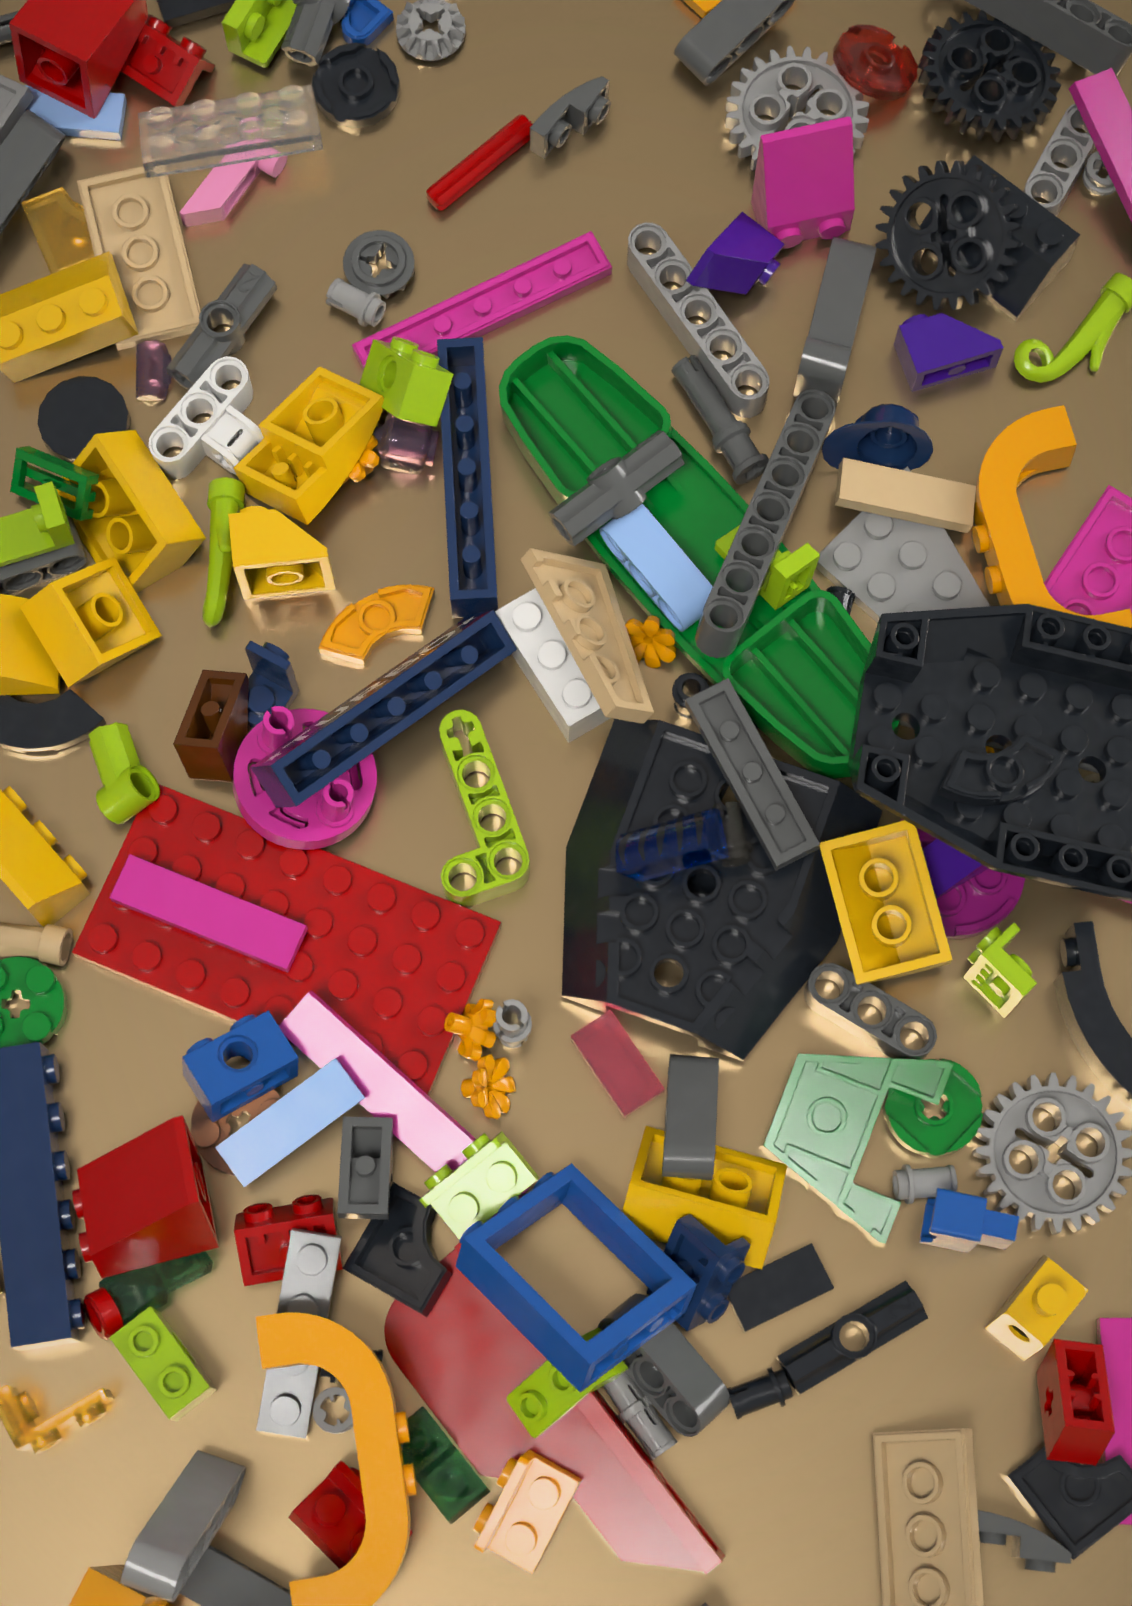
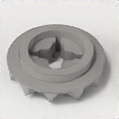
M445 0L406 2L403 12L397 15V39L401 47L415 58L427 61L440 60L453 54L462 44L465 37V19L459 12L456 3L450 4ZM421 18L423 20L426 19L430 23L438 20L439 32H435L430 28L422 31L423 23Z

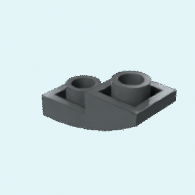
M603 76L590 80L574 88L553 103L530 127V151L545 159L554 146L560 148L565 143L571 129L585 135L593 123L600 124L611 106V101L609 100V80Z
M978 1510L980 1543L1006 1546V1536H1012L1011 1557L1025 1559L1024 1569L1055 1573L1056 1563L1071 1564L1072 1553L1043 1532L1009 1517Z

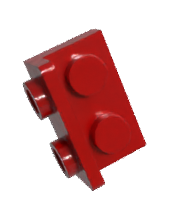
M148 14V19L121 72L173 106L182 108L202 70L212 73L216 65L204 58L207 51L205 48L187 37H183L181 42L169 35L172 29L171 26L157 17Z
M305 1195L296 1198L289 1205L273 1207L270 1203H258L250 1205L242 1213L236 1214L234 1235L244 1286L283 1280L292 1228L338 1235L333 1198L322 1199L320 1195ZM341 1250L339 1251L336 1271L343 1270Z
M339 1461L333 1467L328 1476L288 1517L339 1569L349 1563L356 1555L362 1544L366 1529L360 1471L353 1467L349 1468L343 1461ZM410 1529V1536H409V1538H410L411 1535L413 1534V1531H412L411 1529Z

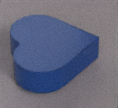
M350 0L341 25L344 40L348 44L361 43L366 44V46L369 45L394 20L393 11L379 0Z

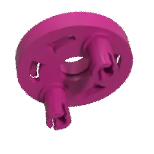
M283 706L271 707V714L268 710L265 712L263 720L243 739L235 757L233 793L238 809L246 822L258 834L275 844L287 848L301 850L318 849L340 842L362 824L371 808L377 784V770L373 754L371 753L358 762L360 778L362 780L361 788L357 766L354 765L297 807L276 808L266 791L262 790L259 780L251 768H249L248 773L249 764L251 762L258 763L301 733L304 726H307L305 729L328 714V712L306 708L289 710ZM284 813L295 819L308 822V826L305 827V823H301L293 819H290L289 817L285 816Z

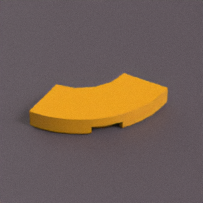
M412 584L389 586L378 589V592L361 599L355 604L351 603L328 627L319 645V652L324 655L365 665L372 650L386 639L402 634L422 635L434 599L435 588Z

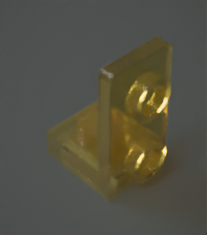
M6 1385L0 1389V1419L17 1450L28 1451L32 1448L34 1453L38 1454L60 1442L63 1438L59 1432L77 1422L79 1427L82 1428L103 1417L107 1413L104 1405L113 1401L114 1397L110 1390L101 1388L36 1426L34 1420L40 1417V1414L29 1393L26 1390L19 1393L17 1388Z

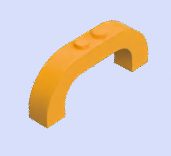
M1064 405L1039 410L1023 416L1006 427L992 442L983 459L976 484L974 521L976 526L972 528V536L977 553H984L988 567H985V581L989 593L997 595L1000 606L1031 604L1132 628V613L1130 609L1100 615H1083L1061 606L1046 589L1020 508L1016 489L1022 482L1035 474L1070 467L1077 443Z
M289 1312L256 1317L262 1369L271 1370L296 1365H314L330 1372L344 1387L351 1405L366 1516V1529L362 1544L349 1563L331 1573L297 1578L289 1582L292 1606H372L389 1588L398 1574L409 1542L411 1519L408 1496L417 1495V1485L413 1463L404 1465L401 1444L410 1442L406 1411H396L389 1377L376 1354L361 1338L347 1328L329 1319L306 1313Z

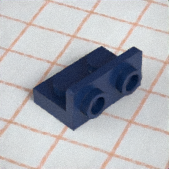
M691 1214L676 1221L664 1249V1253L697 1284L686 1313L675 1320L686 1331L705 1322L709 1324L714 1323L725 1313L729 1306L727 1297L733 1284L741 1277L745 1270L743 1261L751 1245L743 1237L724 1245ZM648 1288L646 1294L651 1295L653 1292Z

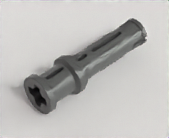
M690 355L689 359L684 357L673 366L671 372L680 385H682L690 401L713 435L712 446L716 453L723 454L734 471L732 478L736 484H745L754 480L764 472L769 461L768 456L763 453L760 454L749 437L751 430L748 425L742 421H737L734 415H732L713 382L703 370L696 355Z

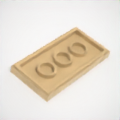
M162 161L77 181L94 256L108 251L112 254L138 331V335L115 343L117 350L192 334L199 325L201 309L165 162Z
M972 1428L873 1433L882 1605L984 1606Z

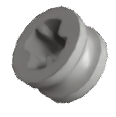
M1096 151L1087 160L1082 175L1083 183L1090 192L1096 195H1110L1116 189L1109 174L1106 179L1097 175L1102 166H1104V163L1098 151Z
M332 1387L322 1391L317 1396L312 1408L313 1418L321 1429L329 1433L340 1434L345 1433L354 1426L351 1405L345 1389ZM335 1396L344 1397L346 1399L344 1408L350 1412L349 1417L343 1423L340 1419H337V1425L328 1424L326 1422L328 1413L323 1410L324 1403L329 1398L332 1402H336Z

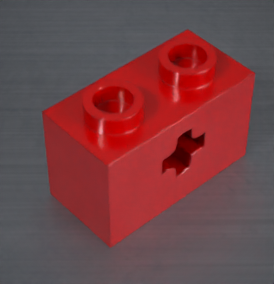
M1054 1339L1036 1372L1047 1460L1097 1465L1115 1433L1103 1345Z

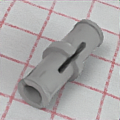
M505 1000L503 1002L504 1007L498 1006L496 1022L493 1023L494 1032L506 1047L519 1048L522 1046L521 1042H526L531 1033V1016L527 1013L525 1005L519 1000Z
M626 1372L616 1380L603 1386L620 1412L617 1417L622 1424L627 1422L651 1461L678 1443L659 1417L652 1403Z

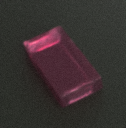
M611 1009L570 1036L571 1041L624 1119L665 1092V1088Z

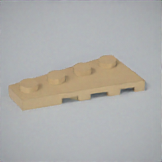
M530 548L520 560L604 716L644 724L654 711L606 564Z

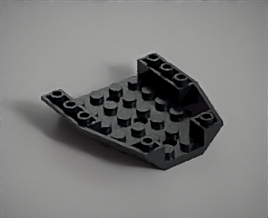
M1031 604L881 614L860 680L848 761L854 792L993 871L1132 902V628ZM904 721L910 724L914 730L915 738L905 740L898 737L892 729V722ZM1024 732L1066 754L1060 766L1047 782L1032 794L1012 803L997 806H975L959 803L937 794L960 748L978 754L987 753L986 743L995 742L1007 748ZM1086 763L1096 768L1100 781L1098 783H1091L1083 779L1079 773V764Z
M614 719L566 846L562 997L606 1013L608 1008L612 1007L698 1038V1046L744 1061L806 983L813 970L821 964L838 941L842 928L820 847L818 850L776 871L742 808H729L721 802L719 795L729 784L701 734L661 720H647L642 724ZM773 759L819 843L877 828L883 810L842 782ZM700 811H708L701 814L703 830L701 843L698 847L694 815ZM679 817H683L682 847L679 852L675 824ZM671 821L667 822L665 827L662 856L660 857L657 847V830L662 822ZM648 826H651L644 843L645 861H643L638 851V841L641 833ZM638 830V832H634L628 838L625 848L626 866H624L618 850L620 840L628 832ZM704 873L712 877L716 885L714 891L705 897L693 895L687 887V882L693 875ZM666 962L678 965L683 972V978L680 983L673 987L660 985L654 976L655 970L659 965Z

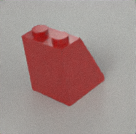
M27 0L9 22L19 81L95 119L148 19L146 0Z
M183 1115L167 1120L77 1169L79 1189L72 1190V1198L77 1217L79 1219L84 1218L86 1232L79 1233V1244L85 1263L93 1261L101 1278L219 1248L203 1161Z

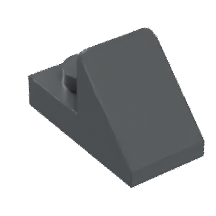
M343 1116L338 1218L389 1220L390 1182L393 1181V1118Z

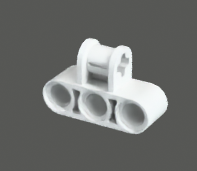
M226 356L213 362L152 432L149 438L150 452L168 479L178 480L186 477L206 455L224 469L236 475L233 468L264 439L260 428L242 414L253 399V388L247 367L241 360ZM229 380L240 382L236 388L231 390L221 388L222 384ZM208 413L212 415L204 423L192 422L193 418L198 414ZM170 447L183 448L177 456H162L164 451Z

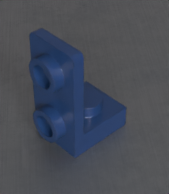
M249 641L245 651L253 672L249 677L248 725L254 728L263 720L267 710L271 714V707L283 706L289 709L300 690L291 662L288 661L290 657L285 651L268 642H265L262 647L253 641Z

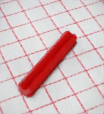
M523 114L517 115L427 188L428 201L438 211L447 208L530 140L532 122Z

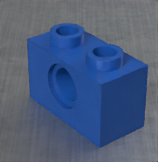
M268 1010L257 1017L255 1015H247L239 1019L231 1026L229 1032L214 1040L212 1038H205L192 1045L187 1050L186 1055L182 1057L183 1076L213 1123L297 1077L299 1057ZM241 1056L248 1059L250 1064L242 1069H234L229 1067L226 1062L232 1057Z

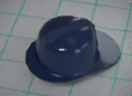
M880 404L869 409L855 423L846 424L834 430L825 438L821 450L823 459L836 469H839V464L843 458L900 470H904L908 466L909 470H913L929 461L933 453V444L928 434L919 428V418L916 414L903 406Z

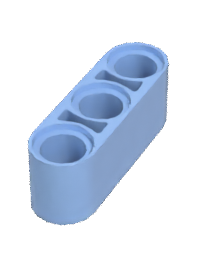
M643 504L621 518L610 520L599 529L602 539L611 552L679 631L683 632L701 618L704 605L713 586Z

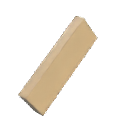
M843 458L838 469L835 506L968 533L973 526L976 486Z

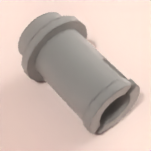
M337 278L332 282L326 294L327 305L334 306L357 318L358 323L363 327L378 325L386 310V302L381 300L380 294L376 292L368 294L346 283L341 278Z
M905 1164L901 1170H894L892 1175L895 1199L904 1200L906 1204H912L914 1199L936 1197L937 1188L955 1192L958 1188L957 1175L953 1165L911 1169L909 1164Z

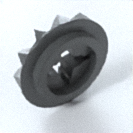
M374 230L363 233L349 244L344 253V275L350 282V285L368 294L376 292L388 299L391 293L399 289L404 291L406 283L411 277H414L415 263L412 249L402 237L393 232ZM383 252H385L386 265L390 269H382L380 274L374 278L372 266L369 263H377L378 259L382 257Z

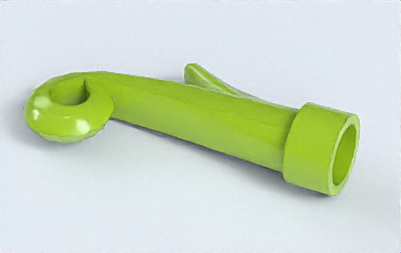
M1122 273L1113 274L1101 288V296L1055 357L1049 347L1041 340L1032 338L1020 343L1014 354L1015 367L1020 375L1027 380L1039 383L1052 381L1069 371L1090 350L1089 369L1092 372L1098 371L1106 344L1115 326L1124 313H1128L1132 309V279ZM1030 352H1035L1040 356L1042 366L1037 367L1029 360Z
M228 477L212 480L208 488L207 506L211 510L207 591L203 605L202 620L210 628L220 623L229 591L233 562L228 514L240 513V510L244 508L245 485L239 480Z

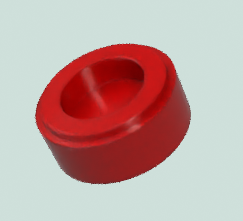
M103 1287L85 1295L83 1300L84 1308L92 1327L101 1339L109 1340L110 1336L124 1326L114 1300Z

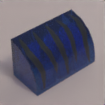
M716 808L620 834L616 841L615 850L617 873L638 882L729 857L720 810Z

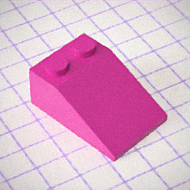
M850 116L760 136L751 204L756 222L785 244L782 249L791 248L804 240L818 237L833 239V236L839 237L845 231H850L855 210L853 124Z

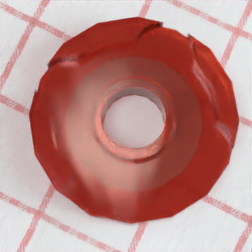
M856 24L849 27L847 32L842 33L833 48V61L839 74L850 86L862 94L877 100L895 101L904 97L918 77V68L911 50L905 44L901 49L893 42L895 36L892 33L874 25Z

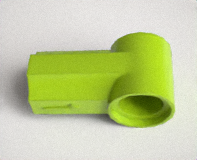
M115 722L110 725L99 726L88 735L90 738L89 744L103 784L96 793L97 805L104 816L111 822L124 824L157 800L160 795V788L154 775L147 768L140 765L128 725Z

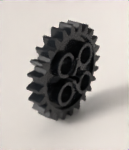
M980 10L976 20H973L967 12H963L959 22L949 17L944 28L940 26L935 28L932 37L927 39L918 63V68L922 70L918 83L927 85L922 95L923 98H936L932 112L945 110L948 113L944 121L946 125L957 120L961 122V134H964L972 127L976 130L978 140H981L985 132L988 131L991 132L995 142H999L1004 131L1012 140H1016L1021 130L1029 135L1036 124L1042 125L1048 113H1051L1058 99L1056 95L1061 88V83L1056 80L1061 70L1051 66L1056 57L1055 53H1042L1044 45L1033 41L1030 37L996 18L993 21L988 20L985 12Z
M955 160L951 172H949L946 161H936L934 175L928 166H919L918 174L920 180L917 181L911 175L903 176V183L907 190L904 192L898 189H891L889 193L896 201L895 206H881L880 208L884 214L890 217L888 223L876 224L875 227L879 231L887 233V239L875 244V247L879 249H888L889 253L880 262V266H894L896 270L890 275L888 281L890 283L901 280L905 281L901 290L902 296L910 295L915 290L918 291L916 297L917 305H925L931 296L934 310L943 309L947 298L952 310L961 309L963 296L970 305H976L979 303L978 290L987 296L995 294L991 280L994 279L1001 283L1008 281L1006 273L1001 269L1003 265L1014 266L1018 264V261L1008 253L1010 248L1023 246V242L1011 238L1013 231L1024 227L1021 222H1011L1009 217L1019 209V205L1004 204L1003 200L1011 190L1009 187L1000 188L996 191L993 189L998 178L996 174H989L983 180H980L982 166L973 165L968 173L965 174L964 161ZM944 194L948 196L949 200L947 204V216L945 207L943 206L941 200ZM968 196L976 201L978 207L976 217L971 222L965 221L959 211L961 202ZM923 203L928 204L933 212V220L925 229L920 227L916 220V211ZM948 229L956 230L957 239H952L950 242L942 241L941 232H946ZM972 242L978 244L983 253L982 261L976 268L969 266L964 257L967 246ZM927 249L933 250L938 258V266L932 274L925 272L921 266V257ZM951 258L953 265L956 267L955 276H951L949 273Z

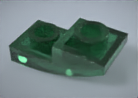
M204 1251L103 1278L99 1282V1288H105L111 1295L125 1325L149 1306L157 1309L167 1304L168 1293L212 1272L213 1261L207 1252Z
M422 1406L407 1419L410 1442L401 1444L404 1465L413 1463L416 1481L452 1525L491 1491L425 1407Z

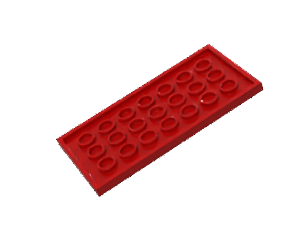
M159 784V798L137 813L72 954L77 958L233 1022H237L247 1015H255L257 1017L269 1010L279 1026L308 992L313 991L429 1096L455 1037V1033L445 1030V1019L451 1012L463 1015L465 1006L472 997L502 927L501 921L322 849L301 850L275 844L258 834L244 818ZM129 854L306 925L308 930L289 973L112 902L109 897ZM287 1038V1040H288V1042L290 1043V1045L296 1047V1046Z

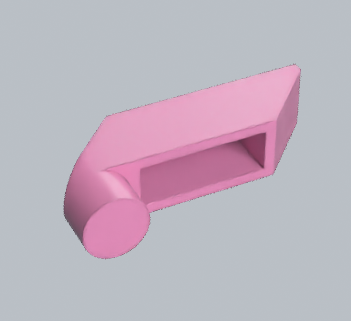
M255 143L228 148L179 212L183 225L190 227L224 220L261 170L273 178L282 172L287 162V154L267 143Z

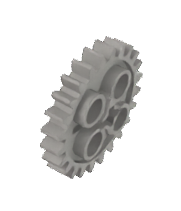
M788 46L786 57L780 58L777 52L772 49L770 50L767 64L762 59L755 57L753 71L746 68L741 69L740 82H732L731 97H727L725 111L728 113L726 114L725 128L731 129L730 144L740 143L738 157L744 158L752 155L751 170L756 169L761 135L848 116L851 117L853 124L854 158V148L861 149L864 140L863 133L867 131L869 119L866 116L869 102L862 101L865 91L864 86L853 87L855 82L853 74L851 72L845 75L841 74L842 60L830 66L826 64L828 52L824 51L816 60L811 58L810 47H806L802 57L795 55L792 46ZM796 85L799 86L801 89L791 90L786 86ZM816 89H820V91H818L813 97L811 96L809 99V96ZM831 110L835 112V115H825L820 111ZM769 115L774 119L769 121L762 120L758 116Z
M1050 1073L1047 1076L1045 1086H1041L1038 1078L1035 1075H1031L1027 1079V1091L1017 1082L1012 1083L1008 1087L1012 1101L1006 1096L998 1094L993 1101L1000 1112L986 1109L983 1112L982 1118L991 1127L978 1128L975 1135L980 1140L986 1142V1146L976 1148L972 1152V1156L986 1159V1165L978 1169L975 1174L979 1177L990 1176L992 1183L983 1191L984 1195L999 1192L1002 1198L996 1210L999 1212L1011 1205L1015 1208L1014 1215L1019 1216L1018 1223L1026 1215L1031 1217L1032 1232L1040 1230L1044 1221H1048L1052 1235H1057L1061 1232L1063 1221H1066L1073 1233L1081 1230V1216L1091 1225L1098 1223L1100 1219L1096 1207L1108 1214L1114 1211L1116 1207L1109 1195L1120 1198L1125 1196L1127 1190L1117 1181L1118 1179H1129L1132 1177V1170L1122 1165V1161L1132 1158V1150L1122 1148L1121 1142L1132 1135V1131L1117 1130L1115 1126L1123 1118L1124 1113L1116 1112L1109 1115L1105 1109L1109 1105L1111 1097L1108 1095L1096 1102L1092 1099L1095 1084L1091 1083L1080 1092L1076 1090L1077 1081L1076 1076L1073 1075L1067 1079L1063 1086H1059L1056 1073ZM1042 1108L1052 1114L1055 1121L1053 1131L1045 1132L1035 1126L1032 1116L1034 1109ZM1020 1129L1024 1131L1036 1144L1020 1139L1015 1135V1130ZM1079 1133L1091 1135L1095 1139L1098 1146L1095 1157L1085 1156L1078 1150L1076 1138ZM1053 1143L1060 1147L1058 1155L1062 1158L1054 1164L1047 1160L1050 1152L1045 1149ZM1012 1150L1023 1151L1029 1156L1032 1164L1030 1173L1021 1174L1011 1167L1009 1155ZM1071 1163L1080 1167H1086L1087 1169L1092 1171V1177H1085L1084 1174L1078 1168L1071 1165ZM1056 1175L1066 1176L1073 1182L1075 1193L1072 1199L1060 1198L1055 1193L1053 1180Z

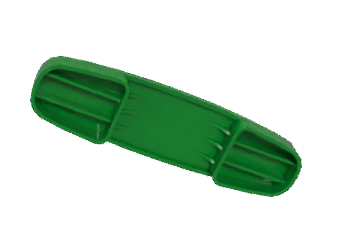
M569 335L549 337L533 345L517 357L504 371L499 385L500 406L504 424L523 456L556 503L559 505L588 483L587 477L599 466L613 458L625 456L658 430L664 431L681 451L685 464L646 492L647 497L642 504L713 586L724 563V559L714 549L716 541L741 524L749 506L746 501L671 426L670 415L666 408L621 367L586 340ZM600 528L584 539L648 616H656L660 619L659 628L671 629L674 632V645L713 685L729 678L752 722L777 746L811 772L832 779L850 777L848 761L860 680L871 643L837 597L830 592L821 590L813 579L807 589L777 610L759 594L733 653L723 658L709 657L700 651L695 641L700 619L683 632L679 631L611 552L600 535ZM781 542L778 550L781 553L789 551ZM901 721L892 722V729L896 735L898 734Z

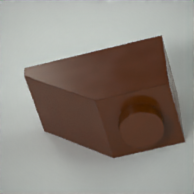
M202 670L173 743L189 778L233 783L235 757L243 739L247 735L249 678L246 673Z

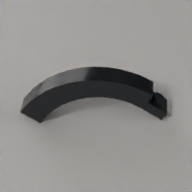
M1093 921L1073 923L1065 933L1066 938H1061L1060 941L1062 963L1064 967H1070L1071 971L1062 972L1054 981L1058 1005L1067 1030L1089 1068L1110 1093L1132 1111V1038L1120 1022L1108 997L1100 967Z

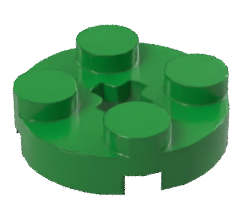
M9 957L0 960V1048L35 1042L44 1044L54 1034L57 1035L65 1022L68 1008L65 989L54 972L35 959ZM21 993L25 1001H30L29 1009L21 1010L19 1018H12L11 1011L5 1009L6 1002L12 1000L15 994Z
M941 1058L939 1060L954 1064L941 1097L945 1101L941 1107L942 1111L946 1114L944 1118L939 1119L936 1116L930 1119L923 1114L925 1106L921 1102V1098L889 1087L883 1106L884 1118L887 1120L888 1128L895 1139L911 1152L925 1155L929 1158H938L962 1149L976 1135L978 1128L981 1126L983 1116L982 1095L975 1078L960 1064Z

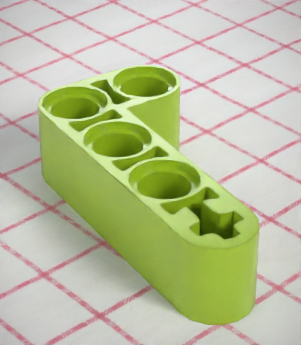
M461 709L448 713L442 719L439 732L442 751L477 849L448 860L443 866L441 880L443 892L447 900L467 908L507 895L524 887L530 875V860L482 725L476 715ZM462 730L464 735L468 736L470 753L466 756H463L460 741L454 735L456 731ZM475 771L484 772L490 778L486 785L479 788L468 786L464 780L468 774ZM488 814H497L503 817L506 822L497 831H487L481 827L480 821ZM504 857L516 858L522 865L519 871L513 875L501 874L495 866ZM463 872L470 873L476 878V883L467 891L456 890L450 884L455 875Z

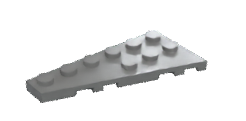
M908 466L904 469V471L911 472ZM861 511L819 553L820 558L816 568L834 585L850 589L852 593H855L854 602L877 623L883 613L990 606L944 528Z

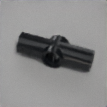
M905 1280L858 1309L842 1316L836 1322L798 1343L776 1358L781 1369L783 1368L790 1385L798 1395H801L927 1320L928 1316L916 1292ZM854 1324L863 1331L865 1343L860 1351H849L841 1344L839 1336L840 1330L844 1325Z

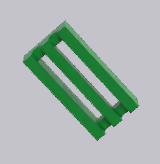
M30 446L16 448L10 492L39 504L34 489L35 485L26 482L25 477L37 480L42 484L52 481L56 489L76 497V502L60 496L67 516L79 521L92 519L94 510L88 508L89 502L95 501L96 492L92 491L91 487L93 484H98L99 474ZM28 462H29V463H32V464H34V465H36V466H39V467H41V468H44V469H46V470H48V471H51V472H53V473H56V474H58V475H61V476H63V477H65V478H68V479H70V480H73V481H75V482H78L79 484L77 485V484H75V483H73V482H70V481H68V480H65V479H63V478H60V477H58V476H56V475H53V474H51V473H48V472H46V471H44V470H41V469H39V468H36V467H34V466H31V465L28 464Z

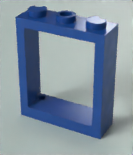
M572 1163L557 1174L553 1172L545 1174L535 1184L532 1191L522 1198L518 1196L510 1198L502 1205L497 1215L487 1222L477 1221L472 1224L460 1238L461 1248L455 1265L580 1393L685 1314L697 1286L676 1263ZM560 1204H563L653 1292L588 1342L495 1251Z

